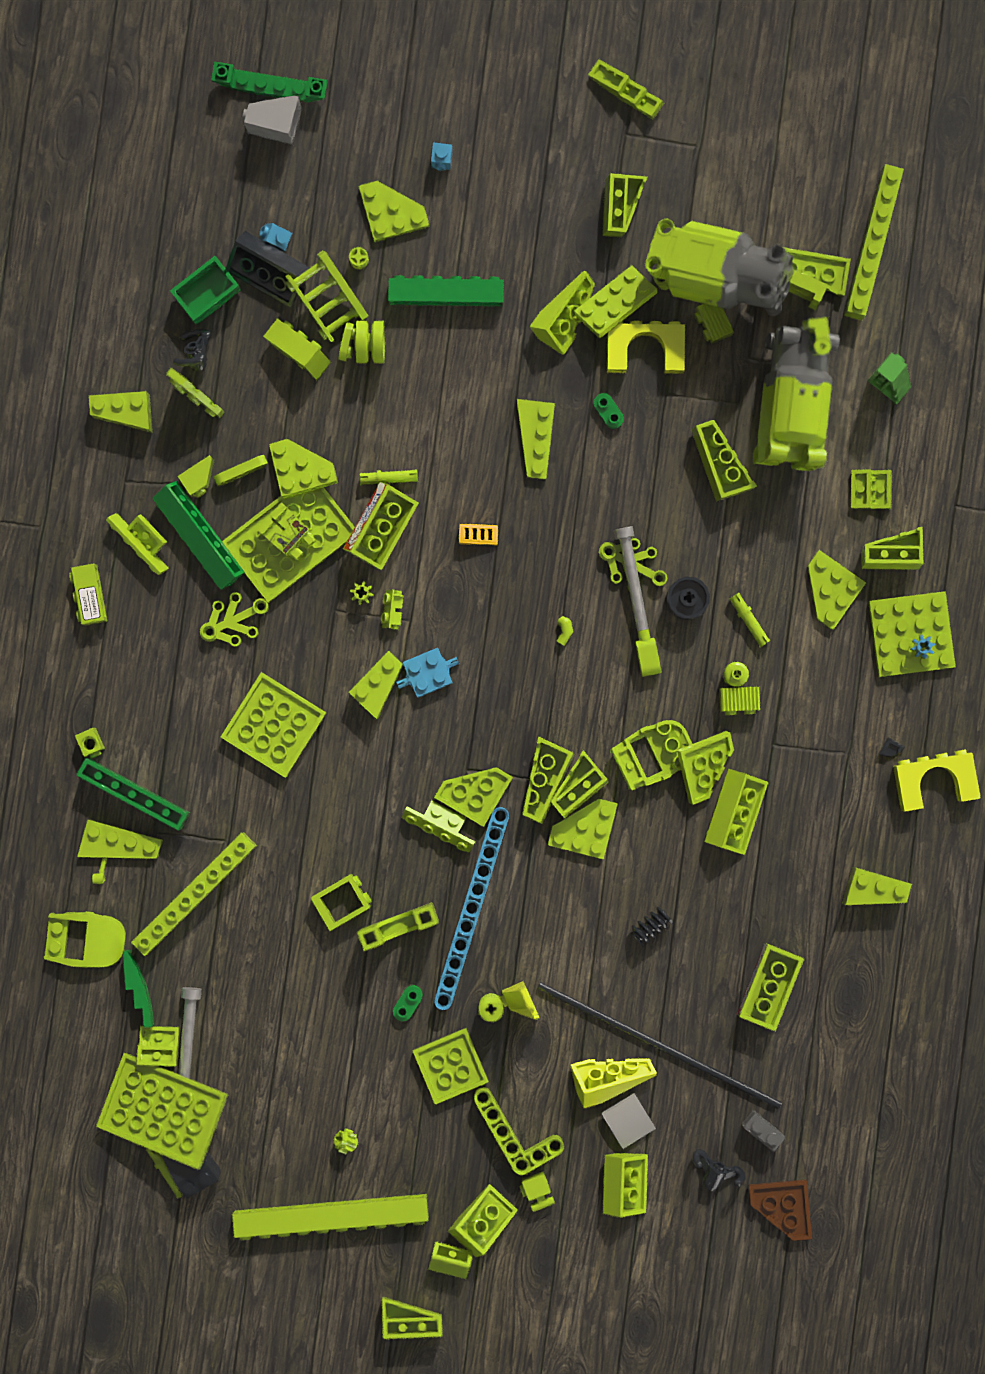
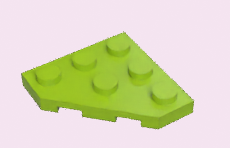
M379 181L359 186L374 242L429 227L424 206Z
M172 368L168 371L169 382L181 394L186 392L189 400L197 406L202 404L206 407L204 411L213 418L215 415L220 418L224 414L223 409L217 404H213L205 394L195 389L187 379Z
M288 439L269 444L283 499L338 483L334 465L328 460Z
M818 550L807 566L816 609L815 613L817 620L833 630L866 582Z
M722 732L677 750L690 804L694 805L710 798L713 792L711 790L716 780H719L725 769L724 764L728 756L731 757L734 751L730 732Z
M496 767L445 780L434 798L484 827L513 777Z
M597 799L552 826L548 845L604 859L618 803Z

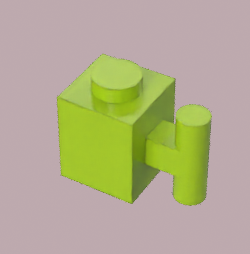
M544 1171L522 1179L523 1185H520L523 1197L527 1196L529 1201L536 1198L538 1201L531 1204L533 1212L555 1204L553 1196L547 1199L544 1197V1195L551 1193Z

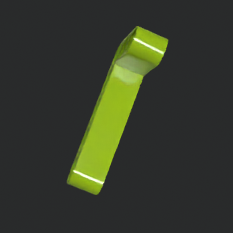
M480 1087L476 1090L474 1095L475 1103L517 1174L524 1175L562 1153L564 1144L558 1135L549 1136L524 1151L491 1091L486 1087ZM482 1092L488 1095V1099L484 1102L480 1101L477 1097ZM494 1109L498 1112L496 1118H489L487 1112ZM500 1126L507 1128L508 1131L505 1135L497 1133V1129ZM552 1141L560 1143V1147L556 1150L551 1149L549 1145ZM508 1144H516L517 1149L514 1152H509L506 1149ZM540 1150L544 1155L541 1159H535L533 1153ZM519 1160H524L527 1165L525 1168L519 1169L516 1163Z

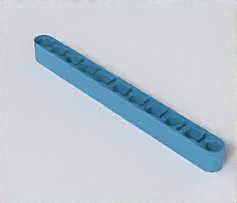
M503 807L494 809L489 821L435 996V1005L440 1010L448 1009L454 998L508 823L509 813ZM499 810L506 813V818L503 821L495 819V813ZM492 829L500 831V837L496 840L491 839L489 836V832ZM485 848H493L495 854L492 858L484 856L483 851ZM486 866L489 869L488 875L480 876L478 868ZM476 884H480L483 887V892L479 895L472 892V887ZM469 903L477 905L478 909L475 913L467 911L466 906ZM464 921L471 923L472 928L470 931L466 932L461 929V924ZM456 941H465L466 947L463 950H458L455 947ZM457 958L460 961V966L452 968L449 964L451 959ZM452 977L455 983L453 986L447 987L444 984V979ZM445 995L448 997L449 1002L446 1005H441L438 1002V998Z

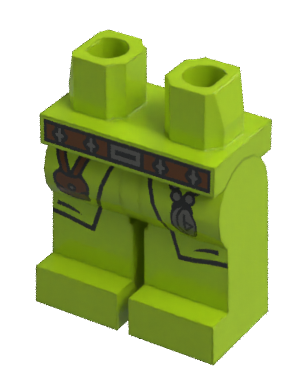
M281 502L270 516L284 530L269 517L256 530L287 557L290 556L298 561L304 553L297 546L303 542L308 547H311L316 540L310 533L311 531Z

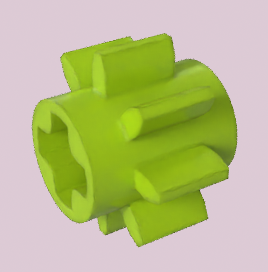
M365 581L359 586L357 583H354L356 586L355 590H350L355 595L352 597V601L358 599L359 605L362 604V601L369 603V596H374V594L369 593L372 586L365 587ZM361 588H364V591L367 593V595H363V597L360 598L359 594H357V591H361Z
M346 1128L344 1132L339 1131L334 1137L335 1148L339 1149V1152L347 1154L348 1151L352 1152L358 1144L357 1135L352 1130Z

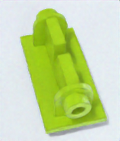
M386 590L383 596L382 628L398 629L401 626L402 612H395V608L402 609L404 596L402 591Z

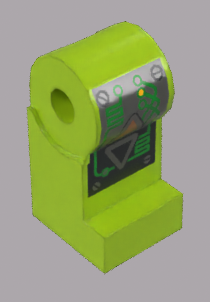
M827 317L802 322L803 330L809 329L810 353L814 356L827 354L831 349Z

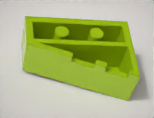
M610 173L605 179L603 236L622 237L627 232L648 177Z
M277 318L263 337L277 350L295 361L302 369H306L313 378L318 380L331 363L320 350L322 347L314 340L309 342L307 340L308 337L300 330L298 332L294 331V326L286 320L283 323Z
M388 651L349 693L378 719L403 664Z
M852 867L842 904L907 903L912 884Z
M386 1297L382 1298L383 1339L436 1337L443 1335L442 1314Z

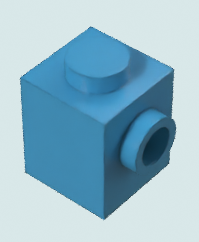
M433 143L432 168L451 170L453 152L451 144Z

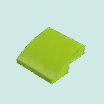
M851 470V508L891 509V470Z
M140 1026L137 1065L176 1066L180 1028H144V1026Z

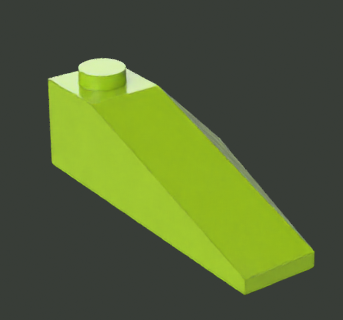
M586 271L577 276L541 310L530 325V328L539 340L561 354H565L576 336V333H574L577 323H581V320L575 316L574 310L590 299L595 283Z

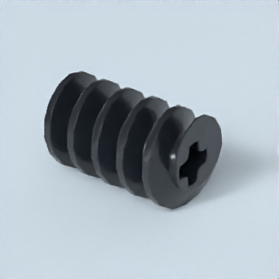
M656 907L657 914L652 911L650 912L651 919L644 916L645 923L640 920L637 921L638 928L634 925L631 926L632 933L642 947H644L643 941L650 943L649 936L656 939V931L660 934L663 933L661 927L668 930V922L674 925L666 912L659 907Z

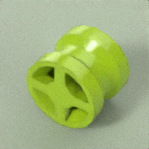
M357 247L349 253L352 267L363 269L367 266L369 259L365 249Z

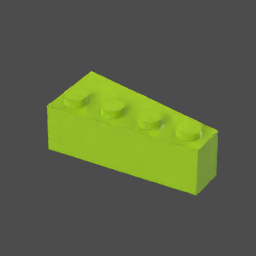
M714 420L696 425L691 429L716 502L757 487Z
M539 736L523 815L543 823L552 804L551 800L558 791L575 754Z

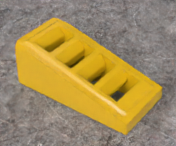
M460 524L459 544L498 545V525ZM465 529H469V539H465ZM473 529H477V540H473ZM481 530H485L484 540H481ZM488 530H492V540H488Z

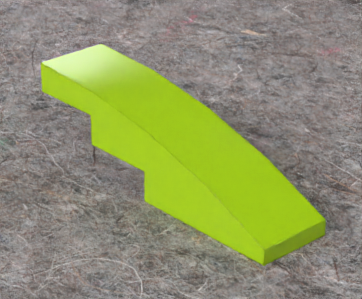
M601 60L597 61L588 74L590 78L651 119H654L664 105L661 99L648 93L646 88L632 81L628 75Z

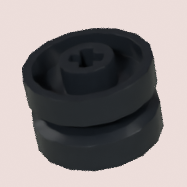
M695 577L678 579L669 587L666 594L668 610L673 616L681 620H692L699 617L706 611L710 602L707 586ZM686 595H688L691 598L690 602L688 603L687 600L684 601V597Z

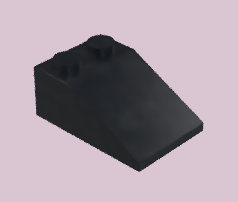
M208 1151L201 1169H196L161 1154L175 1185L185 1199L219 1181L221 1169Z

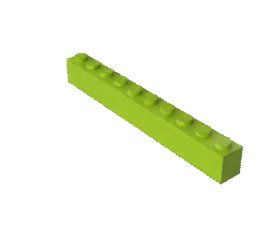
M427 1194L236 1210L233 1213L234 1237H240V1240H249L251 1236L269 1238L273 1234H278L279 1237L289 1236L290 1233L296 1232L298 1235L309 1234V1231L327 1233L330 1229L343 1232L353 1227L356 1230L367 1229V1226L385 1228L388 1224H394L395 1227H401L413 1222V1225H422L429 1218Z

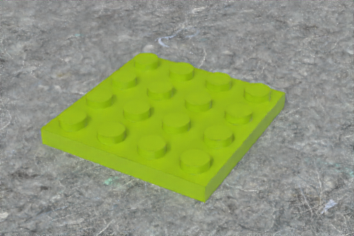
M946 592L868 601L878 677L956 667ZM919 635H923V639L930 636L931 639L929 641L931 644L935 643V646H932L931 649L934 653H926L927 658L923 659L922 654L915 657V650H910V648L914 647L912 640L916 639L918 641ZM925 643L919 644L921 646V651L926 650V648L924 647Z
M261 672L221 735V738L286 778L323 720L326 712Z

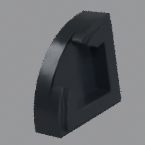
M887 737L878 754L887 757L901 753L905 746Z

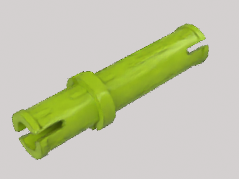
M377 470L375 473H360V484L379 485L380 482H418L417 470L392 472Z
M740 593L729 598L738 612V617L742 618L759 644V647L768 643L770 639H768L750 611L752 610L751 607L746 605Z
M147 1148L146 1151L154 1161L155 1168L160 1170L176 1198H180L183 1194L180 1193L161 1154Z

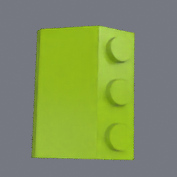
M615 1153L605 1155L603 1214L625 1217L646 1213L648 1154Z

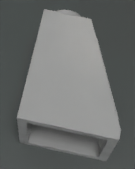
M289 96L250 103L248 109H244L242 116L248 133L292 144L302 109L299 97Z

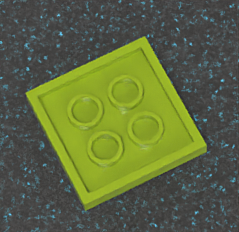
M467 1028L413 1050L435 1105L489 1082Z

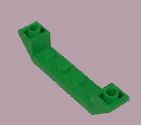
M215 61L211 78L212 82L231 90L278 98L297 96L303 102L325 100L328 82L326 79L308 77V81L236 70L233 64Z

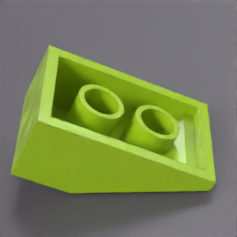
M489 1184L457 1218L448 1232L468 1251H472L475 1257H479L486 1253L518 1210Z

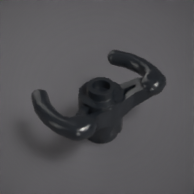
M196 329L181 334L180 339L182 341L198 336L199 338L196 342H190L185 347L184 352L187 359L175 358L173 364L176 366H190L196 371L204 369L207 366L205 353L211 332L208 329Z
M697 1149L693 1152L692 1160L695 1167L700 1169L703 1166L705 1170L702 1184L707 1189L715 1191L717 1187H720L723 1180L735 1175L738 1176V1179L734 1181V1185L739 1187L744 1184L746 1177L741 1167H725L719 1161L714 1162L709 1158L706 1151L702 1149Z

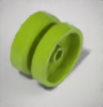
M367 321L356 322L355 351L357 363H367L369 361V351H372V361L374 364H384V321H374L371 333H369Z

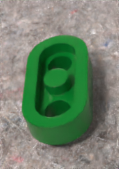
M606 393L597 395L594 399L595 410L607 427L611 429L619 428L624 420L622 412L610 395ZM606 400L607 405L602 406L600 401ZM613 415L617 416L618 420L615 422L611 420V416Z
M410 985L402 993L393 1008V1015L397 1020L406 1021L412 1016L423 996L419 986ZM410 992H415L416 998H410ZM401 1008H404L406 1010L405 1015H401L399 1013V1010Z

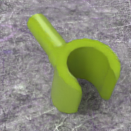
M102 858L99 873L93 874L92 881L94 884L105 882L104 869L107 858Z

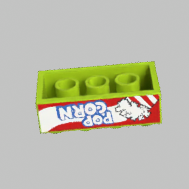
M380 482L343 549L371 566L382 570L419 503L392 486Z
M765 943L737 1015L776 1031L804 959Z

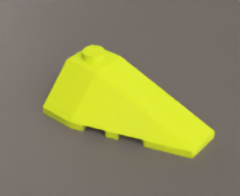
M523 981L502 990L503 995L500 997L505 1007L509 1006L511 1011L532 1019H539V1015Z
M595 1059L571 1064L577 1095L584 1108L603 1103L657 1075L650 1059H626L619 1062H613V1059H607V1062H595Z

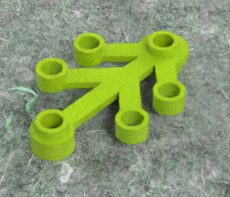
M632 538L631 541H637L638 546L633 547V550H637L640 546V541L637 538ZM606 542L601 545L599 555L603 560L608 561L612 574L611 581L618 584L622 580V574L618 572L615 560L623 564L625 571L623 555L619 553L622 552L621 545ZM649 547L646 551L634 554L635 562L646 558H655L657 550L654 547ZM608 548L611 549L612 554L606 555L605 550ZM648 550H653L655 555L649 556ZM636 562L637 572L651 578L654 585L663 586L667 582V575L664 571L658 570L654 572ZM618 574L620 580L615 581L613 575ZM657 575L662 576V582L656 581Z
M233 592L230 595V603L224 621L217 624L219 614L224 610L225 605L221 601H215L212 606L213 611L209 622L203 624L200 628V636L208 642L220 639L229 642L234 647L241 644V638L238 635L230 636L220 631L229 628L247 634L250 638H256L259 634L256 627H247L238 624V622L256 613L265 614L269 609L268 602L264 599H257L252 607L234 615L237 604L242 600V596L237 592ZM234 595L239 596V600L237 602H234L232 600V597ZM217 603H221L222 608L220 610H216L215 605ZM260 603L265 605L263 610L258 609ZM208 629L213 630V634L211 636H208L206 633ZM251 629L256 630V634L254 636H250L249 631ZM234 637L239 639L237 644L232 643Z

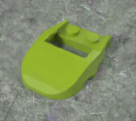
M665 720L641 728L613 747L610 752L619 766L628 789L634 790L638 787L668 779L671 775L680 771L681 766L677 750L691 745L692 742L686 729L680 723L673 720ZM643 737H646L662 770L648 778L630 744Z
M94 912L50 913L44 959L71 967L101 968L113 966L123 956L126 938L125 929L117 919L106 915L94 914ZM70 920L87 922L83 960L65 958Z

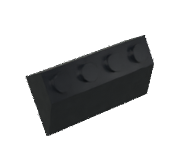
M244 231L235 240L226 265L227 272L290 308L298 295L295 291L291 292L287 287L286 282L288 280L285 276L290 275L294 280L310 268L247 231ZM306 281L298 286L300 290H302Z

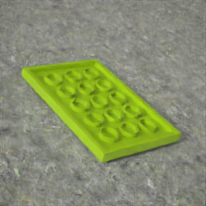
M323 487L285 499L280 496L222 542L269 603L348 541L355 527ZM281 502L311 531L310 533L316 540L311 547H308L303 542L297 546L304 553L298 561L290 556L287 557L256 530L267 517L284 530L270 516Z
M123 1053L96 1127L196 1169H201L228 1094L159 1066L137 1065V1057Z

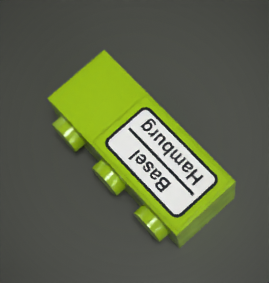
M88 564L72 567V573H69L71 584L75 586L73 598L74 602L78 603L79 610L76 611L78 622H81L82 625L106 622L107 616L97 565Z

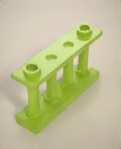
M322 250L317 254L319 260H317L318 263L294 280L290 275L285 277L288 280L286 282L287 287L291 292L295 291L321 328L318 332L322 338L332 342L334 341L331 336L332 332L353 317H359L361 320H364L368 317V314L327 253ZM327 269L330 274L328 279L304 296L298 286L320 270ZM332 285H337L341 290L339 295L317 311H314L309 302ZM343 301H348L352 306L349 308L350 311L325 327L320 317Z

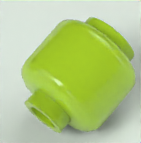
M740 662L728 664L723 671L724 681L732 687H739L745 684L749 677L747 667Z

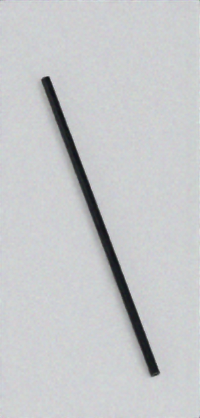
M542 982L537 987V989L779 1109L782 1104L781 1101Z

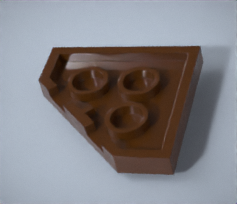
M806 1179L748 1184L750 1205L758 1210L793 1241L812 1239Z

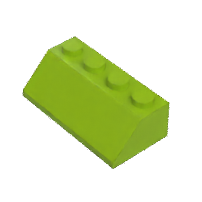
M728 769L705 842L745 855L768 782Z

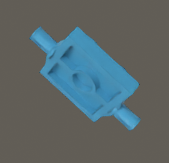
M435 648L406 660L403 664L406 669L407 678L397 681L399 689L410 685L414 689L417 698L453 684L449 675V668L458 665V659L455 657L445 661L439 649Z

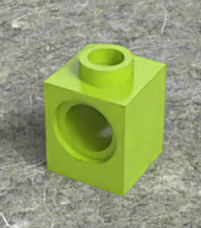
M91 728L75 735L84 757L90 756L91 759L101 755L100 751L105 749L96 728ZM89 739L95 741V747L91 750L86 745Z

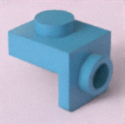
M269 223L261 228L259 235L262 241L285 251L292 233L273 223Z

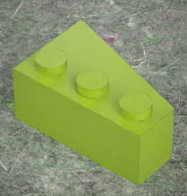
M146 391L89 396L90 415L93 418L152 433L150 395Z
M922 527L865 544L861 550L862 569H920L923 565Z
M584 750L551 800V803L564 819L609 782Z

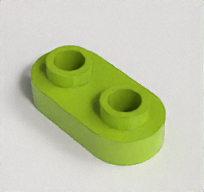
M346 323L339 351V360L347 361L348 358L351 359L353 347L350 346L352 339L355 340V324Z

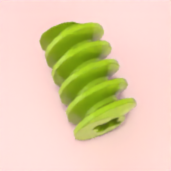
M489 993L481 998L479 1013L484 1020L493 1022L502 1016L503 1002L498 995ZM489 1004L493 1005V1011H490L488 1008Z

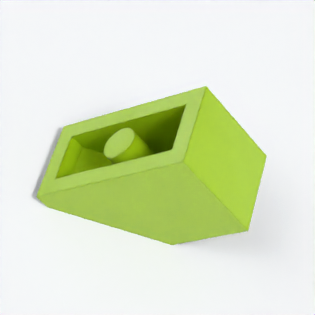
M210 455L178 476L192 498L194 496L197 498L206 493L205 489L209 487L214 460Z

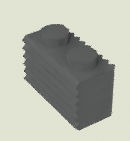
M752 1110L742 1122V1126L773 1152L785 1139L782 1132L756 1113L755 1110Z

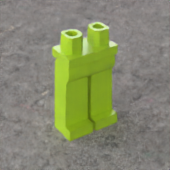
M794 270L793 275L790 277L789 292L810 301L809 307L816 310L828 284Z

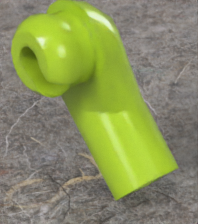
M562 616L558 619V625L561 626L562 633L557 642L565 646L573 634L571 620Z

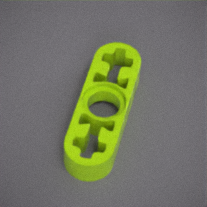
M261 455L215 475L214 480L217 486H222L267 466L268 462L265 456Z

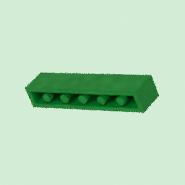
M395 275L393 278H389L388 301L389 305L503 306L504 280H500V277L481 279L478 276H471L469 279H462L460 276H451L450 279H443L442 276H431V279H424L423 276L419 275L412 276V278Z
M177 481L165 485L152 498L220 590L232 585L245 573Z
M85 758L77 773V776L177 830H182L190 815V812L90 758Z

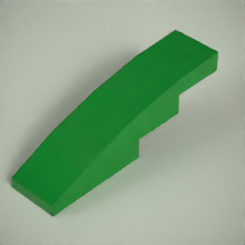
M130 949L123 951L126 990L134 991L135 1009L143 1008L144 1028L154 1026V1017L146 982Z

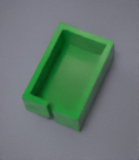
M216 256L212 257L170 290L174 298L196 325L241 291L237 282Z

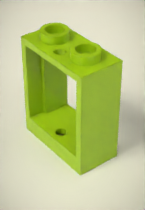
M350 874L311 897L329 931L371 907L369 903L372 901L367 892H362L360 888L362 883L357 875L353 876ZM349 881L363 906L335 922L321 897Z

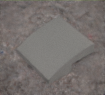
M635 1093L601 1113L623 1149L656 1129Z

